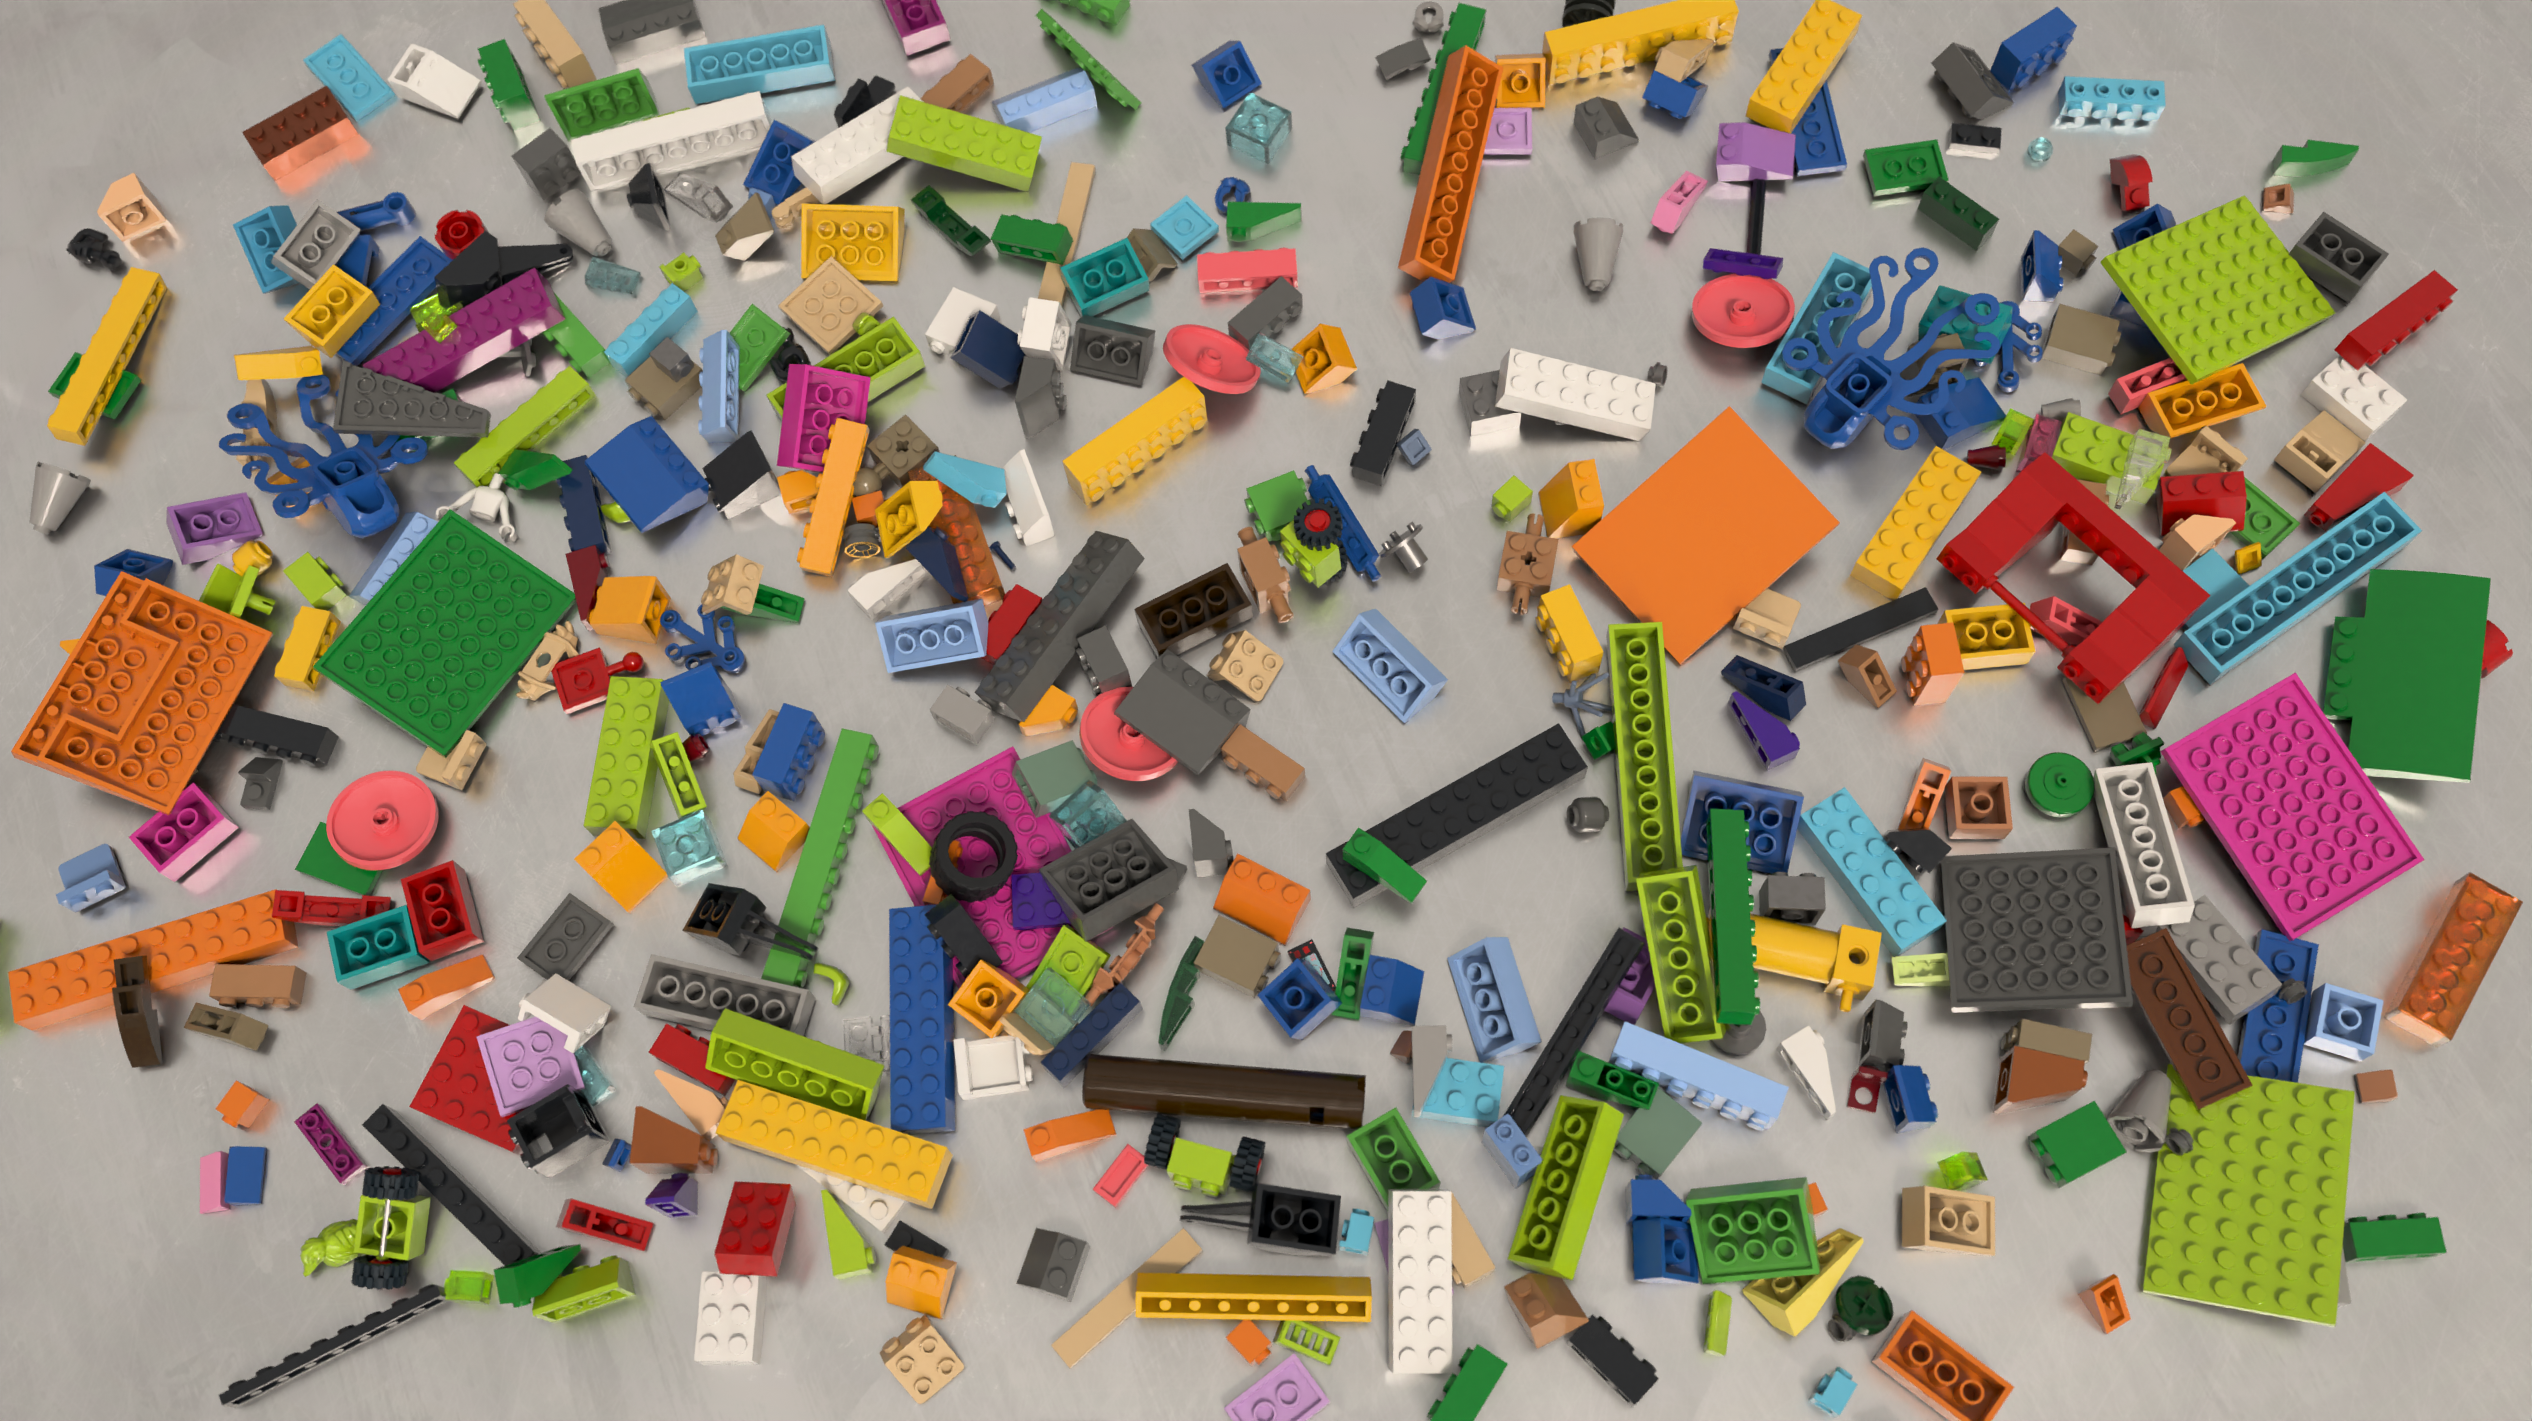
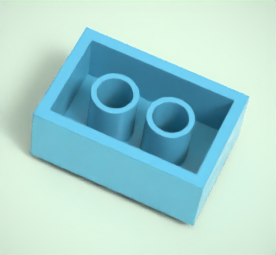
M1447 1058L1426 1105L1418 1118L1489 1127L1498 1120L1504 1066ZM1414 1107L1412 1108V1117H1414Z

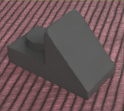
M255 757L239 770L238 774L246 779L240 803L242 807L270 810L283 763L281 759Z

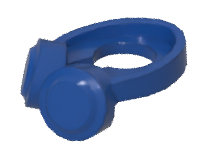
M1234 177L1221 180V185L1215 194V203L1219 211L1227 214V206L1223 204L1222 200L1224 195L1230 193L1233 186L1237 188L1234 194L1236 202H1244L1245 195L1251 191L1245 181Z

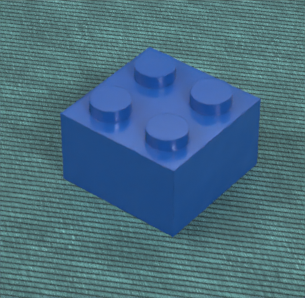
M1297 958L1257 995L1290 1038L1303 1040L1342 1004L1341 1000L1312 964L1300 958Z

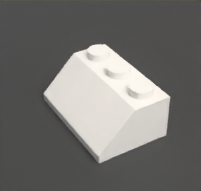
M1025 449L1020 450L1002 467L1005 471L1006 495L1010 501L1005 504L1009 516L1016 517L1017 523L1013 524L1017 538H1023L1025 545L1029 546L1055 537Z

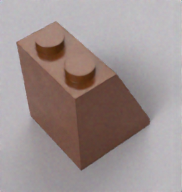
M2019 1046L2012 1047L2000 1058L1993 1113L2002 1114L2066 1101L2084 1088L2087 1083L2088 1072L2084 1070L2085 1061Z
M636 1106L630 1155L631 1165L645 1173L713 1174V1166H716L718 1162V1150L713 1143L700 1134L642 1106Z

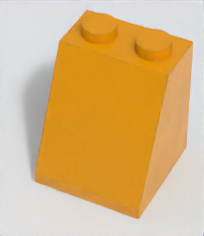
M1595 459L1567 463L1538 493L1548 538L1558 539L1585 535L1601 521L1604 502Z
M655 576L605 577L602 586L597 590V602L595 609H592L590 612L589 622L599 635L657 644L662 628L660 618L667 611L671 597Z
M616 821L574 858L628 913L669 876Z

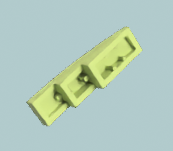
M1948 953L1892 957L1895 986H1950Z

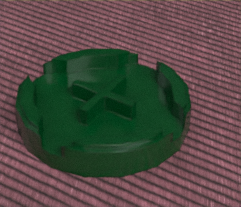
M1858 1275L1850 1277L1838 1287L1835 1296L1836 1308L1843 1321L1851 1329L1865 1335L1878 1334L1892 1320L1894 1313L1891 1299L1883 1287L1879 1288L1874 1284V1280Z

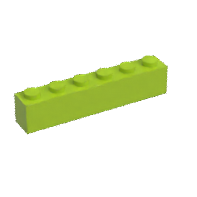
M568 366L564 371L559 372L545 387L540 388L527 402L521 404L508 418L502 420L488 434V437H481L477 444L462 453L454 464L475 487L489 486L493 475L500 472L514 449L531 451L596 396L594 391L571 366Z

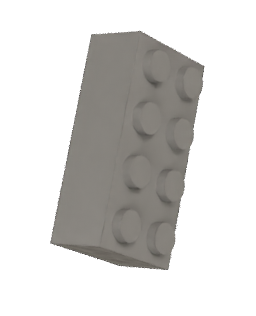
M2204 895L2194 901L2195 907L2190 922L2159 925L2156 932L2167 928L2201 992L2230 1025L2276 995L2282 983Z

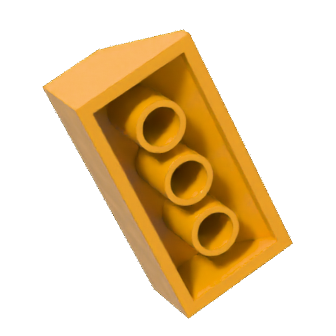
M2241 363L2223 369L2192 385L2187 380L2149 392L2138 408L2150 430L2170 439L2202 429L2205 426L2208 427L2265 409L2266 404L2244 364Z

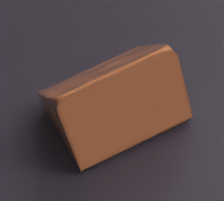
M2290 183L2264 188V211L2286 214L2294 213V192Z
M1407 1030L1400 1034L1390 1051L1392 1056L1406 1064L1412 1059L1411 1031Z
M2392 1070L2355 1074L2361 1103L2390 1102L2398 1097Z

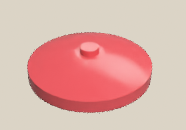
M1729 274L1718 277L1702 286L1696 293L1692 303V319L1699 332L1713 342L1729 347L1752 348L1774 342L1788 331L1794 320L1795 303L1790 292L1777 281L1763 279L1760 276Z
M1179 325L1168 332L1163 343V352L1170 365L1188 380L1209 390L1226 394L1246 393L1255 387L1261 373L1260 365L1252 352L1233 337L1218 330L1201 325Z
M1119 687L1098 695L1086 707L1079 730L1083 751L1097 768L1119 779L1146 781L1166 774L1178 763L1176 759L1114 715L1115 710L1133 687Z
M401 771L371 773L352 782L334 800L327 816V836L336 853L345 862L354 867L365 870L394 868L416 857L429 844L438 825V805L427 785L411 774Z

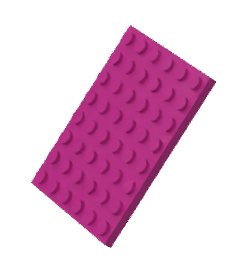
M2296 672L2160 751L2281 933L2289 941L2296 939L2424 861L2418 849Z
M1012 746L897 809L931 847L945 823L952 820L956 815L969 811H981L994 815L1013 832L1018 847V858L1014 865L1015 868L1003 888L996 895L984 901H957L1003 963L997 968L1019 980L1037 970L1062 927L1014 930L1012 875L1040 873V868L1070 853L1072 850L1051 813L1036 818L1012 776L1016 761L1021 760ZM874 828L914 906H925L923 898L931 876V867L920 876ZM972 836L955 839V841L960 842L963 848L962 856L957 861V870L969 877L983 878L992 875L996 871L998 859L995 851L987 842ZM953 957V980L959 989L967 977L965 978L955 965L959 961L956 957Z

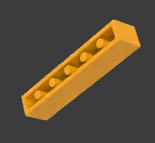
M837 418L836 424H831L828 439L831 440L829 449H825L823 453L822 464H825L823 474L819 473L817 477L816 488L819 489L817 499L813 498L811 501L809 512L812 513L810 523H806L803 538H806L804 548L800 547L797 556V562L800 563L799 567L803 571L833 577L843 531L854 495L853 483L856 481L857 472L861 467L870 431L867 425Z

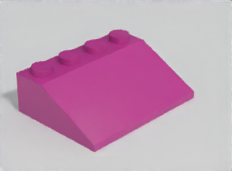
M789 364L777 466L823 473L825 464H822L824 450L829 449L831 440L828 439L831 424L835 425L837 418L865 425L871 377L806 364Z

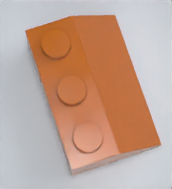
M1237 853L1223 879L1213 909L1286 946L1311 900L1310 890Z

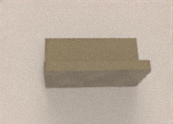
M1133 228L1127 236L1149 278V282L1154 280L1162 268H1175L1177 266V262L1152 230Z

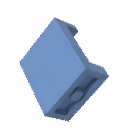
M1509 1114L1504 1115L1484 1130L1482 1144L1515 1189L1535 1175L1536 1166L1542 1162V1158Z

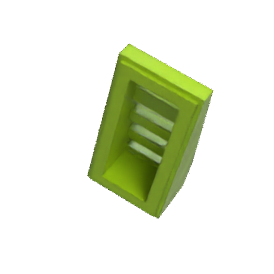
M1281 1320L1273 1343L1330 1365L1340 1337L1306 1321ZM1291 1324L1295 1327L1290 1340L1285 1337ZM1301 1329L1306 1330L1301 1345L1297 1344ZM1312 1334H1316V1340L1314 1342L1312 1350H1310L1307 1347L1311 1340ZM1323 1338L1328 1339V1342L1322 1355L1319 1354L1318 1351L1322 1344Z

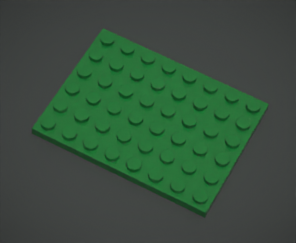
M449 509L315 663L313 668L446 759L461 741L465 731L472 728L539 647L545 633H550L576 602L575 594Z

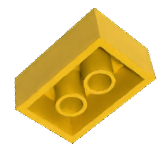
M1568 584L1541 595L1539 606H1537L1538 614L1535 620L1541 632L1544 631L1548 638L1546 643L1551 654L1555 653L1559 660L1557 666L1563 677L1566 676L1569 683L1574 680L1577 681L1593 673H1598L1604 652L1571 585Z
M2008 604L1945 610L1938 621V624L1954 622L1964 670L2028 664L2036 652L2030 624Z

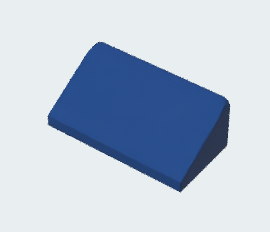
M232 1146L229 1148L225 1203L233 1206L261 1204L266 1157L265 1147Z

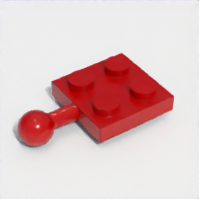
M599 647L556 663L551 672L564 712L569 714L607 700L611 676L626 670L633 673L638 672L643 667V657L637 652H629L623 657L622 661L607 666L603 651Z

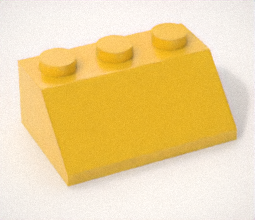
M333 264L284 317V320L312 346L332 358L378 308L380 303L373 291Z
M909 481L875 509L885 558L892 557L924 532L943 506V496L939 490L938 481Z

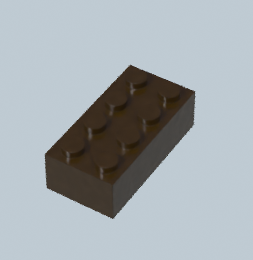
M1228 563L1134 609L1137 622L1157 658L1167 649L1178 655L1253 618L1252 604Z

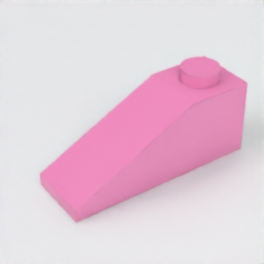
M1686 171L1660 198L1650 224L1657 226L1660 231L1673 234L1684 221L1708 181Z

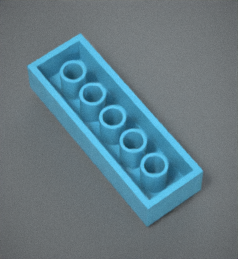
M824 25L684 48L687 84L695 104L730 99L757 91L765 93L835 81L831 45Z
M1835 252L1832 253L1768 363L1761 383L1808 404L1823 377L1811 369L1795 371L1788 368L1783 361V348L1791 339H1808L1813 342L1817 349L1818 361L1825 365H1830L1832 360L1822 348L1818 337V319L1829 309L1853 306L1854 301L1849 298L1841 303H1837L1836 298L1841 293L1852 291L1860 295L1862 305L1857 313L1836 317L1829 323L1831 338L1835 346L1839 348L1845 332L1856 320L1872 292L1869 268ZM1794 349L1791 352L1792 357L1796 360H1803L1808 357L1807 353L1802 349Z
M1845 787L1800 815L1798 831L1871 928L1876 932L1882 933L1881 941L1893 957L1900 956L1940 930L1947 920L1892 848L1886 844V840Z

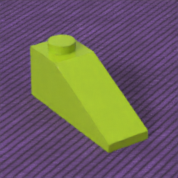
M883 793L862 810L873 827L920 876L931 867L929 865V858L932 847Z
M827 1189L821 1190L833 1276L841 1280L872 1273V1264L876 1263L873 1246L869 1247V1243L834 1195Z

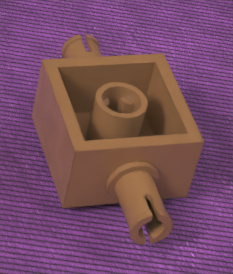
M1535 514L1528 515L1525 534L1512 531L1506 532L1497 591L1514 593L1511 611L1515 614L1518 613L1519 604H1521L1520 615L1528 613L1530 596L1540 598L1541 595L1550 591L1559 539L1541 536L1544 517L1540 514L1537 516L1536 524H1534Z
M1252 527L1241 529L1238 532V537L1243 547L1237 549L1239 568L1259 613L1261 614L1273 609L1279 623L1289 621L1294 617L1287 603L1289 602L1288 592L1291 591L1288 583L1290 577L1285 566L1280 567L1278 559L1280 557L1275 545H1270L1266 537L1257 540Z

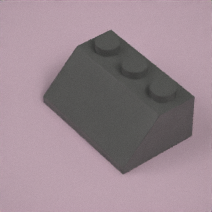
M1953 42L1931 62L1936 69L1934 72L1936 77L1940 81L1946 82L1949 86V89H1947L1948 93L1955 100L1961 102L1963 105L1961 110L1969 118L1974 117L1982 120L2014 103L1974 49Z
M1084 315L1076 321L1070 370L1142 385L1152 357L1156 330Z
M1024 356L1015 404L1025 438L1033 437L1059 420L1061 410L1066 408L1067 397L1063 395L1064 385L1060 383V370H1057L1055 360Z

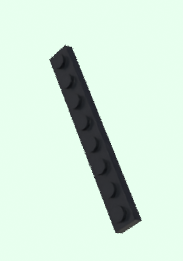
M1621 928L1617 929L1504 1114H1509L1526 1137L1645 945L1644 942Z
M435 1284L427 1285L418 1291V1295L410 1299H399L391 1304L392 1308L384 1312L377 1311L371 1313L364 1318V1322L356 1326H346L337 1332L338 1335L312 1343L310 1345L311 1349L303 1353L296 1352L283 1358V1363L275 1367L268 1366L262 1368L255 1373V1377L247 1381L240 1380L229 1385V1390L219 1394L222 1406L236 1408L450 1300L451 1297L448 1289Z

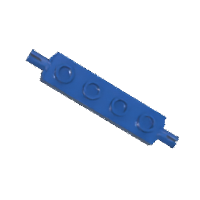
M1314 465L1308 466L1305 469V473H1307L1311 480L1308 492L1315 499V503H1319V498L1324 499L1325 504L1329 500L1332 502L1333 507L1335 505L1338 507L1343 525L1341 538L1337 537L1338 541L1341 540L1343 542L1346 554L1357 572H1364L1366 570L1371 581H1377L1381 578V574L1374 564L1380 555L1330 474L1319 475Z

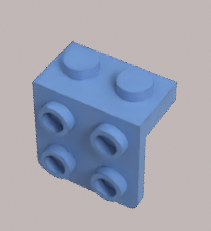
M102 844L61 864L58 868L65 890L56 894L57 900L60 905L75 913L126 888L112 847L108 844Z

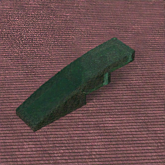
M1194 936L1182 957L1169 988L1158 1040L1160 1049L1163 1051L1167 1050L1195 1006L1193 998L1188 995L1200 978L1199 970L1194 967V961L1204 941L1197 936Z

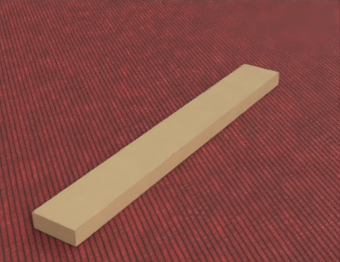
M1071 162L1056 223L1066 226L1074 241L1063 265L1046 263L1038 299L1057 301L1062 307L1067 289L1061 279L1060 267L1074 262L1096 171L1095 165Z

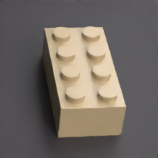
M519 0L513 3L517 14L514 16L522 28L525 27L522 30L529 42L536 43L533 46L541 58L544 57V59L547 58L545 60L546 65L552 73L558 74L556 78L563 89L597 80L583 51L545 0Z

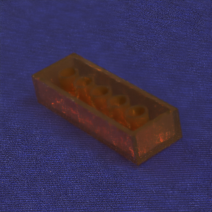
M923 467L908 471L910 481H938L939 490L943 496V506L929 526L934 529L938 526L950 536L947 540L956 550L969 598L967 601L983 599V604L986 606L1003 600L1005 592L973 503L924 471ZM951 596L953 604L964 602Z
M2471 872L2457 880L2384 1018L2436 1048L2451 1041L2523 901Z

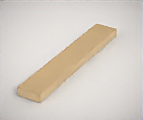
M1183 1228L1051 1346L1071 1369L1136 1311L1138 1272L1179 1273L1203 1250Z

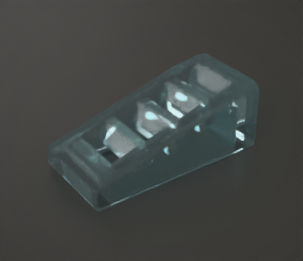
M593 257L584 276L585 285L633 294L641 272ZM599 271L603 272L601 277L597 276ZM608 273L612 274L610 280L606 279ZM617 275L621 276L619 283L615 282ZM626 277H631L629 285H624Z

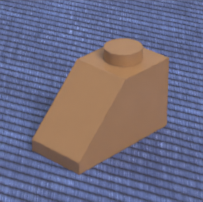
M1856 644L1838 660L1847 681L1873 706L1879 708L1897 692L1877 651Z

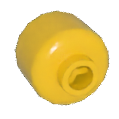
M249 540L232 554L233 569L242 576L250 565L259 569L258 577L272 565L273 553L263 542Z

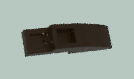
M147 955L114 959L117 986L112 988L114 1007L120 1035L132 1068L163 1064L157 1009L152 1010Z

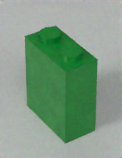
M2095 1101L2028 1136L2032 1152L2042 1159L2046 1166L2045 1171L2048 1178L2053 1183H2056L2059 1188L2127 1152Z

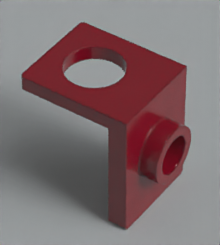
M1859 1066L1852 1074L1847 1107L1875 1113L1880 1085L1887 1079L1888 1073L1879 1071L1878 1068L1873 1066ZM1860 1088L1867 1089L1872 1096L1870 1103H1859L1855 1097L1856 1091Z

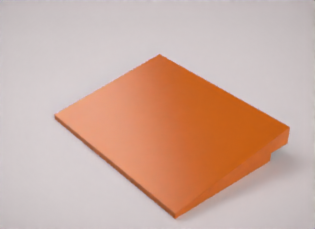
M1729 406L1572 546V549L1591 569L1600 582L1640 623L1662 622L1664 649L1681 665L1737 616L1742 608H1746L1833 531L1840 522Z
M121 571L11 752L16 759L170 816L273 633L147 578L141 580Z

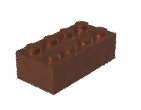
M327 85L242 132L261 164L274 181L358 135L355 127Z

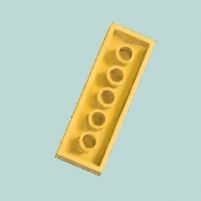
M1815 0L1750 97L1745 116L1770 129L1791 134L1857 34L1862 15L1831 0Z
M1182 377L1064 459L1062 462L1070 487L1085 505L1099 500L1104 495V492L1112 487L1119 486L1127 476L1139 472L1147 462L1153 458H1159L1167 448L1173 444H1179L1187 434L1203 427L1207 421L1204 395L1187 378Z
M1935 446L1856 561L1850 576L1892 601L1898 599L1974 487L1981 471Z

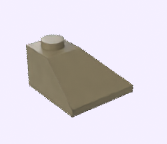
M755 192L715 235L722 255L746 261L775 232L760 194Z

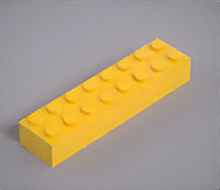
M1677 0L1544 32L1542 53L1545 56V74L1549 85L1564 83L1567 80L1579 77L1585 78L1600 72H1610L1613 69L1625 66L1631 67L1638 63L1655 61L1661 47L1664 48L1672 41L1714 40L1713 45L1726 44L1732 41L1739 10L1735 0Z
M741 1080L737 1081L715 1132L726 1142L930 1209L934 1206L953 1156L945 1146Z

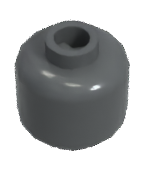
M1598 797L1576 798L1567 808L1568 824L1579 833L1598 832L1603 829L1605 822L1609 820V809Z

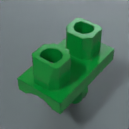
M2143 732L2132 739L2131 745L2134 749L2129 751L2121 743L2111 748L2110 757L2115 766L2152 762L2156 774L2155 766L2161 764L2160 747L2164 745V741L2160 737L2152 739Z

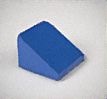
M615 1139L603 1161V1165L619 1172L622 1171L631 1153V1144L622 1139Z

